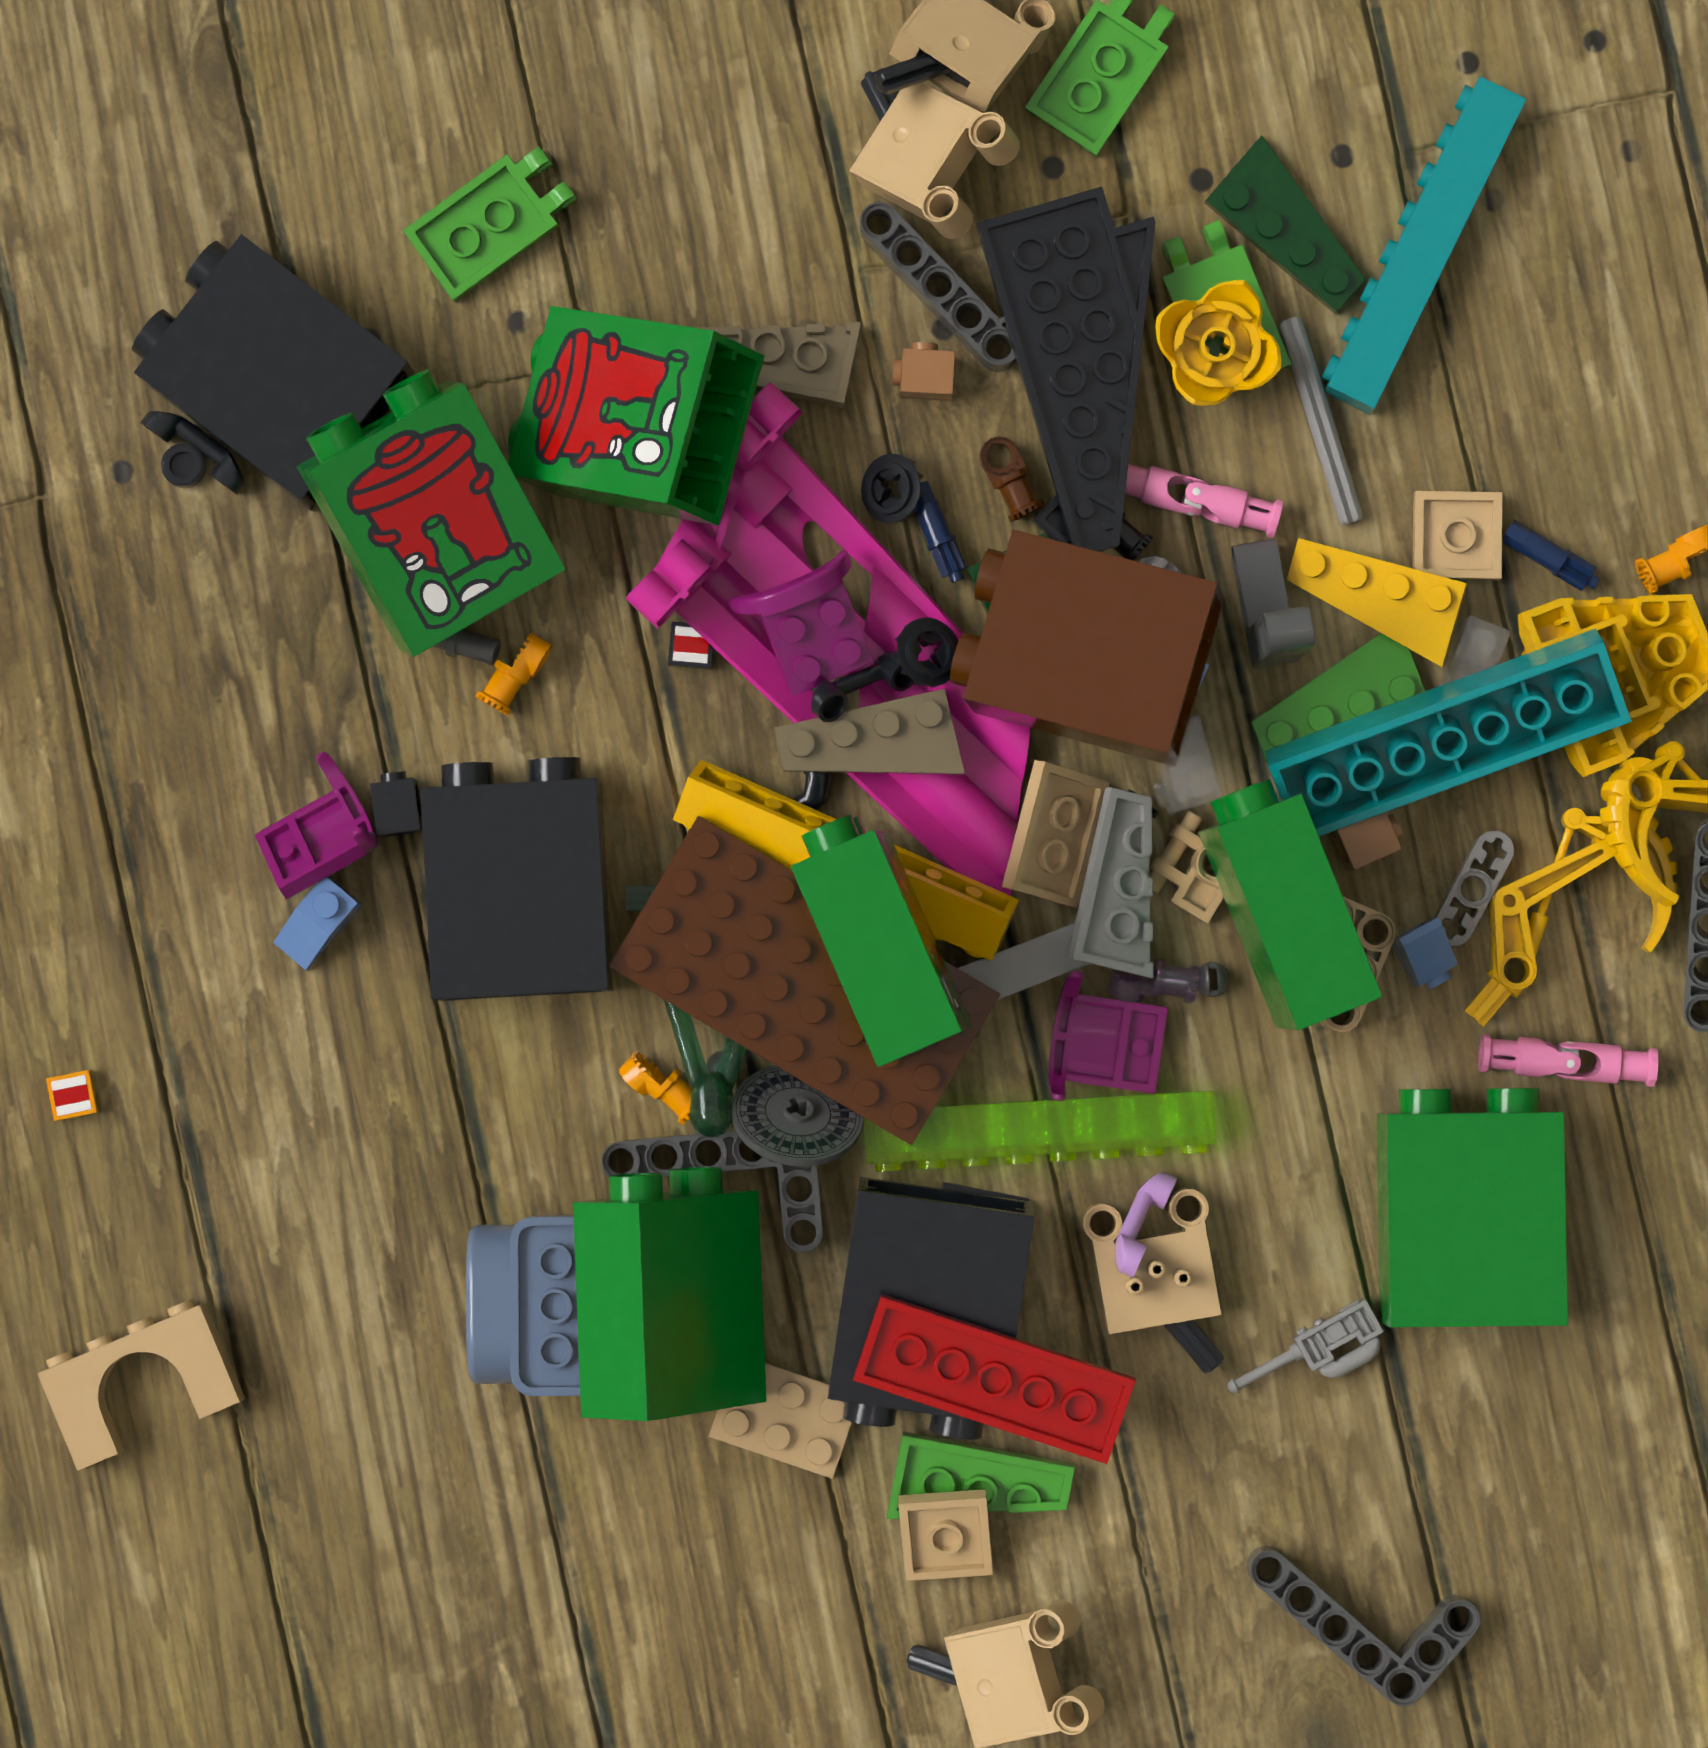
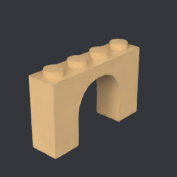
M192 1299L168 1308L167 1311L170 1317L154 1324L152 1317H147L126 1326L129 1335L114 1341L110 1333L86 1343L89 1352L73 1358L71 1351H67L46 1360L49 1369L37 1374L77 1471L125 1451L107 1407L105 1390L108 1377L114 1366L131 1353H154L171 1362L184 1381L199 1419L246 1399L206 1303L194 1307Z

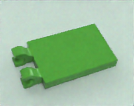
M1096 0L1025 106V110L1097 157L1169 49V46L1159 39L1174 20L1175 14L1161 4L1143 30L1124 17L1135 0H1111L1108 6Z
M540 147L532 150L516 164L506 154L403 230L454 302H457L558 228L559 225L552 215L566 209L578 200L565 182L557 185L541 199L538 197L528 183V180L543 173L553 165Z
M1220 220L1203 226L1204 229L1201 231L1212 257L1190 265L1180 236L1163 242L1162 250L1172 273L1163 276L1161 280L1171 304L1183 299L1197 301L1210 288L1222 282L1245 280L1260 299L1263 310L1261 322L1263 329L1275 338L1280 347L1282 359L1280 370L1291 366L1292 363L1243 244L1230 249ZM1215 336L1213 341L1205 340V345L1210 348L1209 354L1218 357L1219 353L1227 354L1228 349L1222 346L1223 338Z

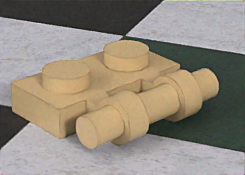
M1188 811L1181 824H1175L1169 833V836L1172 838L1161 857H1155L1149 869L1152 872L1149 878H1152L1153 892L1159 894L1166 880L1175 884L1177 888L1169 902L1208 924L1224 898L1221 889H1217L1197 879L1191 865L1185 874L1174 868L1186 847L1194 851L1203 847L1200 837L1195 835L1203 819ZM1206 854L1202 861L1203 870L1209 876L1214 877V871Z

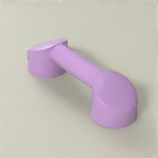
M1164 1172L1158 1173L1150 1178L1137 1192L1116 1239L1115 1261L1119 1272L1132 1278L1134 1277L1147 1248V1245L1136 1241V1237L1150 1206L1153 1205L1162 1210L1164 1209L1176 1183V1177Z

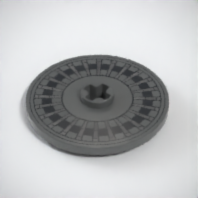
M777 1066L764 1068L749 1076L737 1089L732 1105L733 1125L742 1141L764 1158L790 1166H817L842 1157L854 1147L861 1135L863 1126L862 1116Z

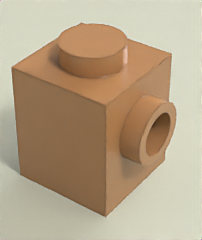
M929 342L912 343V349L903 348L902 360L894 359L892 376V385L900 386V398L952 401L955 351L938 350L937 344Z
M1386 812L1330 832L1346 870L1359 869L1402 849L1398 840L1403 837L1399 823L1393 814L1387 815Z

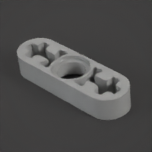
M1488 831L1481 834L1475 840L1434 917H1438L1441 923L1443 919L1452 920L1459 909L1450 906L1453 899L1460 906L1475 910L1473 917L1467 912L1463 913L1459 921V927L1464 929L1463 934H1455L1448 939L1451 947L1460 946L1470 939L1513 858V843L1503 832ZM1497 839L1501 842L1499 850L1504 853L1502 859L1494 858L1490 862L1487 870L1495 871V875L1491 879L1484 871L1472 869L1470 866L1473 860L1476 864L1482 865L1487 856V852L1482 849L1483 843L1490 844ZM1469 876L1479 878L1485 886L1483 897L1476 902L1466 900L1461 893V884Z

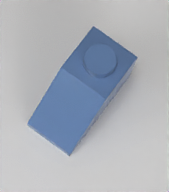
M328 876L320 880L295 908L273 943L307 971L360 910L363 904L333 878Z
M1438 917L1426 920L1399 935L1392 944V948L1414 987L1426 983L1430 990L1450 979L1452 976L1448 970L1458 965Z

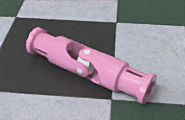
M1128 464L1125 494L1140 498L1142 504L1190 516L1203 515L1206 519L1217 524L1236 529L1241 525L1264 531L1267 537L1274 538L1283 507L1282 500L1277 499L1273 503L1248 495V491L1222 485L1211 486L1201 479L1152 465L1149 469ZM1179 484L1187 485L1185 495L1182 498V504L1175 501L1169 495L1167 488Z
M1484 1033L1481 1035L1478 1052L1479 1072H1487L1489 1068L1513 1070L1516 1075L1532 1077L1556 1073L1555 1075L1563 1079L1617 1084L1619 1080L1645 1082L1647 1087L1655 1086L1659 1066L1658 1049L1649 1048L1647 1052L1622 1050L1620 1045L1576 1041L1561 1042L1559 1046H1554L1540 1038L1519 1037L1517 1041L1492 1039L1490 1034ZM1579 1049L1594 1053L1596 1058L1593 1067L1582 1073H1577L1581 1066Z

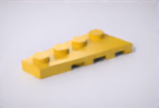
M1298 538L1286 579L1444 668L1468 585L1461 581Z

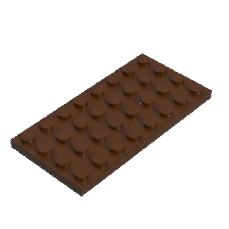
M700 816L696 818L608 966L911 1146L1001 995L945 961L973 1027L881 1067H877L793 871Z

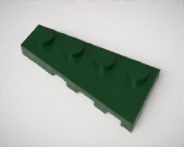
M1262 135L1205 200V204L1335 315L1365 281L1361 272Z

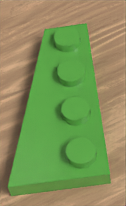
M903 1431L886 1519H900L898 1495L986 1489L988 1512L1009 1511L1010 1513L1067 1510L1075 1464Z

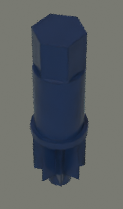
M928 481L921 482L920 487L925 494L917 502L916 506L919 511H916L915 515L929 545L927 546L928 551H931L941 577L944 579L949 576L951 583H956L964 579L961 570L967 567L956 544V537L952 535Z
M1515 519L1502 538L1503 543L1551 571L1553 576L1559 577L1580 591L1586 585L1594 589L1600 580L1599 577L1593 574L1597 567L1575 555L1571 550L1563 549Z

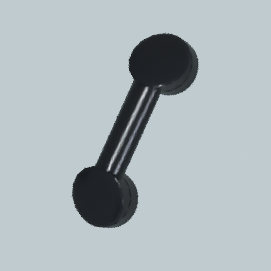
M149 411L140 422L166 443H169L174 435L178 434L217 463L210 472V475L236 495L244 487V476L231 452L186 418L167 412Z
M888 652L878 657L873 665L833 682H830L828 679L821 681L813 694L811 709L823 722H832L844 713L848 703L847 694L880 680L885 681L895 691H904L914 684V680L908 675L901 674L902 667L899 659L894 657L896 652Z

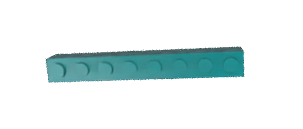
M1481 76L1473 88L1468 85L1464 86L1454 106L1461 113L1454 126L1446 123L1435 145L1442 152L1435 165L1430 162L1426 163L1416 184L1423 188L1416 203L1408 200L1397 222L1404 229L1397 242L1389 239L1378 261L1385 265V268L1379 280L1370 277L1359 300L1365 303L1366 306L1359 319L1351 316L1340 338L1347 342V345L1341 357L1334 354L1331 356L1321 378L1328 381L1324 389L1326 394L1368 415L1375 409L1524 106L1526 98Z

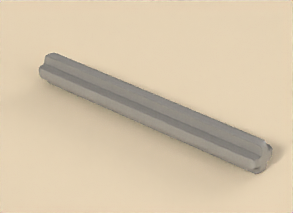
M1292 317L1282 321L1279 325V330L1292 363L1293 375L1341 525H1350L1360 521L1363 518V513L1303 320L1300 317Z

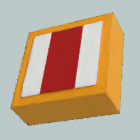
M91 1070L46 1078L54 1121L99 1113Z

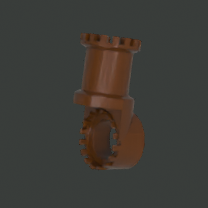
M1002 436L992 437L986 441L979 452V463L987 474L994 490H1000L1011 512L1008 516L1010 522L1012 523L1027 516L1026 511L1031 514L1033 511L1035 512L1046 506L1043 500L1037 499L1027 478L1029 471L1014 442ZM1003 445L1010 451L1011 461L1007 467L996 469L990 466L986 458L990 447Z

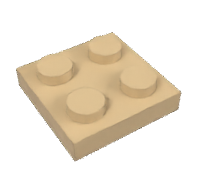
M1415 491L1413 493V569L1453 580L1499 581L1502 579V492Z
M986 1489L898 1495L906 1581L993 1575Z

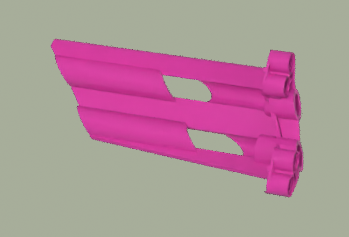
M770 382L752 401L719 526L682 519L657 566L639 582L626 597V600L657 629L676 612L793 723L818 718L811 709L814 692L810 689L796 696L790 693L760 614L735 613L730 608L728 600L733 596L761 592L812 572L813 568L808 561L803 544V528L807 522H816L871 574L867 618L864 620L856 611L855 614L874 662L885 653L897 651V641L895 639L902 632L904 626L919 618L937 619L954 632L958 641L963 632L782 437L803 412ZM937 644L924 648L921 646L922 652L918 655L919 658L917 660L919 662L931 660L930 656L934 652L933 649L937 647ZM873 662V663H870V664H868V665H866V666H863V667H861V668H859V669H856V670H854V671H852V672H849V673L845 674L844 676H847V675L852 674V673H854V672H856V671H859V670H861V669H863V668H866V667H868V666H870V665H873L874 662ZM880 680L859 689L858 708L945 689L965 772L964 775L846 773L946 868L1012 896V890L1003 888L1002 884L1018 826L1021 787L1027 763L1030 728L974 713L963 699L966 687L953 684L950 680L933 688L913 684L904 691H895L885 681Z

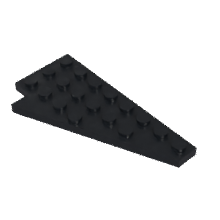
M1102 186L976 223V229L1071 544L1098 552L1116 548L1120 543L1156 224L1153 216L1115 228Z

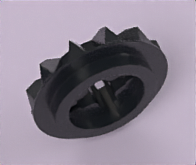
M886 454L874 460L867 468L862 480L861 494L864 506L873 518L890 524L905 522L907 516L919 511L916 505L919 498L925 494L920 487V480L924 476L916 470L915 461L907 459L900 454ZM885 479L899 482L897 488L901 492V498L890 496L892 489L888 486L889 483Z
M919 618L905 625L902 632L895 639L897 641V651L894 657L899 659L902 667L901 674L908 675L914 680V685L930 686V688L948 682L950 680L954 653L959 642L954 632L946 624L934 618ZM937 644V647L933 649L934 652L930 656L931 660L928 659L920 662L917 660L919 658L918 655L922 652L921 646L924 648Z

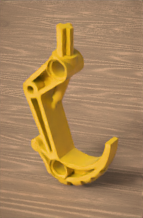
M1670 741L1659 746L1653 760L1635 757L1619 763L1620 768L1614 771L1608 781L1604 782L1601 787V797L1607 802V807L1600 809L1601 823L1603 826L1608 827L1609 834L1605 835L1608 846L1613 847L1615 851L1614 857L1616 861L1626 871L1636 886L1666 907L1676 904L1679 895L1672 892L1660 881L1649 860L1647 833L1656 808L1708 813V780H1702L1683 760L1685 750L1677 741ZM1675 765L1690 780H1670V775ZM1632 783H1634L1641 792L1640 801L1637 798H1635L1632 792Z
M1571 808L1563 812L1561 823L1565 831L1555 861L1495 890L1488 903L1491 959L1490 970L1487 972V975L1491 979L1464 1010L1472 1020L1482 1027H1485L1510 996L1518 998L1523 990L1531 985L1536 978L1537 965L1535 957L1549 919L1545 914L1553 892L1614 856L1615 851L1613 847L1608 846L1605 835L1609 834L1608 827L1602 825L1600 816H1586L1579 808ZM1653 816L1647 833L1649 860L1660 881L1677 894L1678 884L1673 880V875L1678 873L1677 862H1671L1668 855L1673 850L1668 836L1661 839L1655 831L1659 822ZM1574 830H1578L1591 839L1592 844L1565 856ZM1652 898V925L1645 942L1640 947L1646 953H1651L1658 944L1672 915V905L1666 907ZM1541 900L1537 913L1532 912L1529 921L1528 908ZM1511 958L1519 960L1525 969L1524 976L1518 983L1510 982L1504 974V966Z

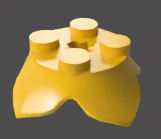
M1245 280L1219 283L1210 288L1197 301L1183 299L1173 302L1163 309L1156 318L1155 327L1158 346L1172 366V379L1176 389L1192 405H1217L1224 402L1236 391L1253 390L1263 386L1281 369L1280 347L1275 338L1263 329L1261 324L1263 310L1260 299ZM1215 336H1220L1223 338L1222 346L1228 349L1227 354L1219 353L1218 357L1209 354L1210 348L1205 345V340L1213 341Z

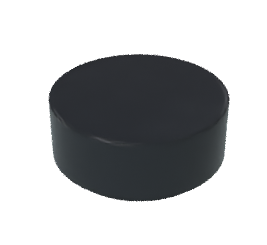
M180 443L171 446L164 453L161 460V469L164 477L174 486L191 488L200 483L204 478L206 460L203 454L194 446Z

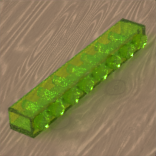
M1213 1091L934 1107L912 1146L864 1118L866 1164H875V1172L901 1171V1162L919 1161V1169L945 1168V1159H962L963 1167L989 1165L988 1157L1006 1156V1164L1032 1163V1154L1048 1153L1050 1155V1162L1076 1160V1152L1093 1151V1159L1120 1158L1119 1149L1137 1148V1157L1163 1155V1147L1180 1146L1181 1154L1207 1153L1206 1144H1217Z

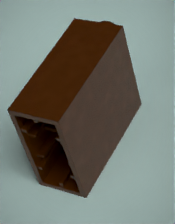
M1013 529L1006 553L989 548L982 559L976 580L975 599L991 603L982 635L978 636L967 632L961 635L952 661L950 682L966 687L963 699L976 714L1176 767L1224 603V597L1218 583Z

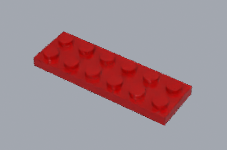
M884 1294L880 1295L853 1376V1381L1104 1464H1108L1136 1382L1135 1377Z

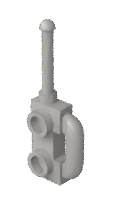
M1356 1300L1325 1320L1322 1317L1315 1320L1313 1327L1307 1329L1305 1326L1297 1330L1296 1333L1298 1335L1293 1337L1295 1343L1288 1346V1351L1235 1380L1231 1379L1227 1384V1388L1231 1393H1239V1390L1294 1359L1298 1362L1303 1358L1311 1371L1317 1369L1327 1378L1344 1376L1376 1357L1381 1344L1378 1335L1384 1331L1367 1300ZM1357 1338L1361 1344L1360 1347L1334 1360L1330 1351Z

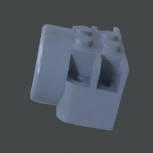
M534 1215L526 1217L516 1224L475 1225L470 1229L466 1253V1349L469 1377L475 1384H513L518 1391L529 1396H580L573 1215Z

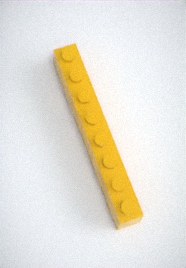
M702 759L688 776L673 817L674 821L683 824L690 830L696 818L700 816L792 870L791 865L810 857L801 836L836 820L829 815ZM894 845L936 940H945L961 947L967 954L973 957H983L992 961L1004 939L1019 899Z

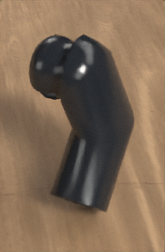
M803 772L806 776L804 792L792 800L815 810L823 806L828 801L833 779L830 772Z

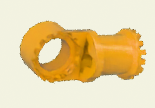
M1708 524L1675 539L1676 542L1668 545V550L1647 560L1639 558L1634 561L1637 574H1642L1639 576V579L1644 578L1642 585L1649 595L1656 594L1659 587L1678 578L1683 580L1691 578V571L1687 560L1708 550Z
M530 633L527 637L528 643L526 641L523 643L526 648H520V654H517V659L514 660L512 667L496 659L493 664L496 670L483 692L478 691L475 695L477 699L487 705L491 702L490 707L492 708L496 705L495 709L506 716H509L512 711L509 706L521 685L527 684L531 677L534 678L538 674L552 649L553 644L534 633Z
M638 1051L634 1052L619 1068L622 1078L641 1095L647 1096L649 1094L654 1100L660 1099L678 1116L677 1122L683 1125L691 1118V1115L695 1114L692 1109L698 1110L708 1099V1096L705 1093L698 1094L680 1077L681 1071L678 1068L668 1077H665L659 1071V1068L654 1066L655 1063L653 1061L650 1064L647 1063L649 1060L647 1056L642 1059L644 1054H640Z

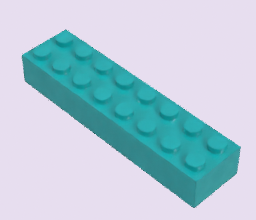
M1595 628L1265 751V755L1280 798L1283 799L1302 794L1317 834L1322 836L1632 721L1606 647Z

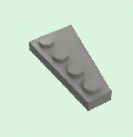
M1105 787L1068 951V959L1153 978V963L1150 962V941H1153V922H1150V896H1153L1152 878H1149V856L1152 855V797Z

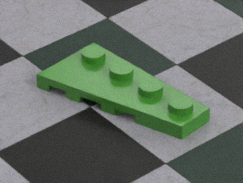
M1381 633L1263 713L1250 724L1264 762L1268 763L1265 751L1420 694L1425 692L1410 649Z

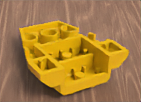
M1692 594L1649 595L1627 599H1613V597H1599L1593 600L1559 598L1518 614L1519 636L1525 648L1521 656L1595 628L1606 647L1632 722L1564 746L1570 763L1582 777L1626 761L1635 753V749L1649 737L1656 735L1665 727L1664 724L1678 712L1685 710L1708 690V632Z

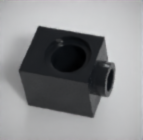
M402 771L381 774V782L370 783L377 836L383 838L423 832L418 780L407 778L406 772Z

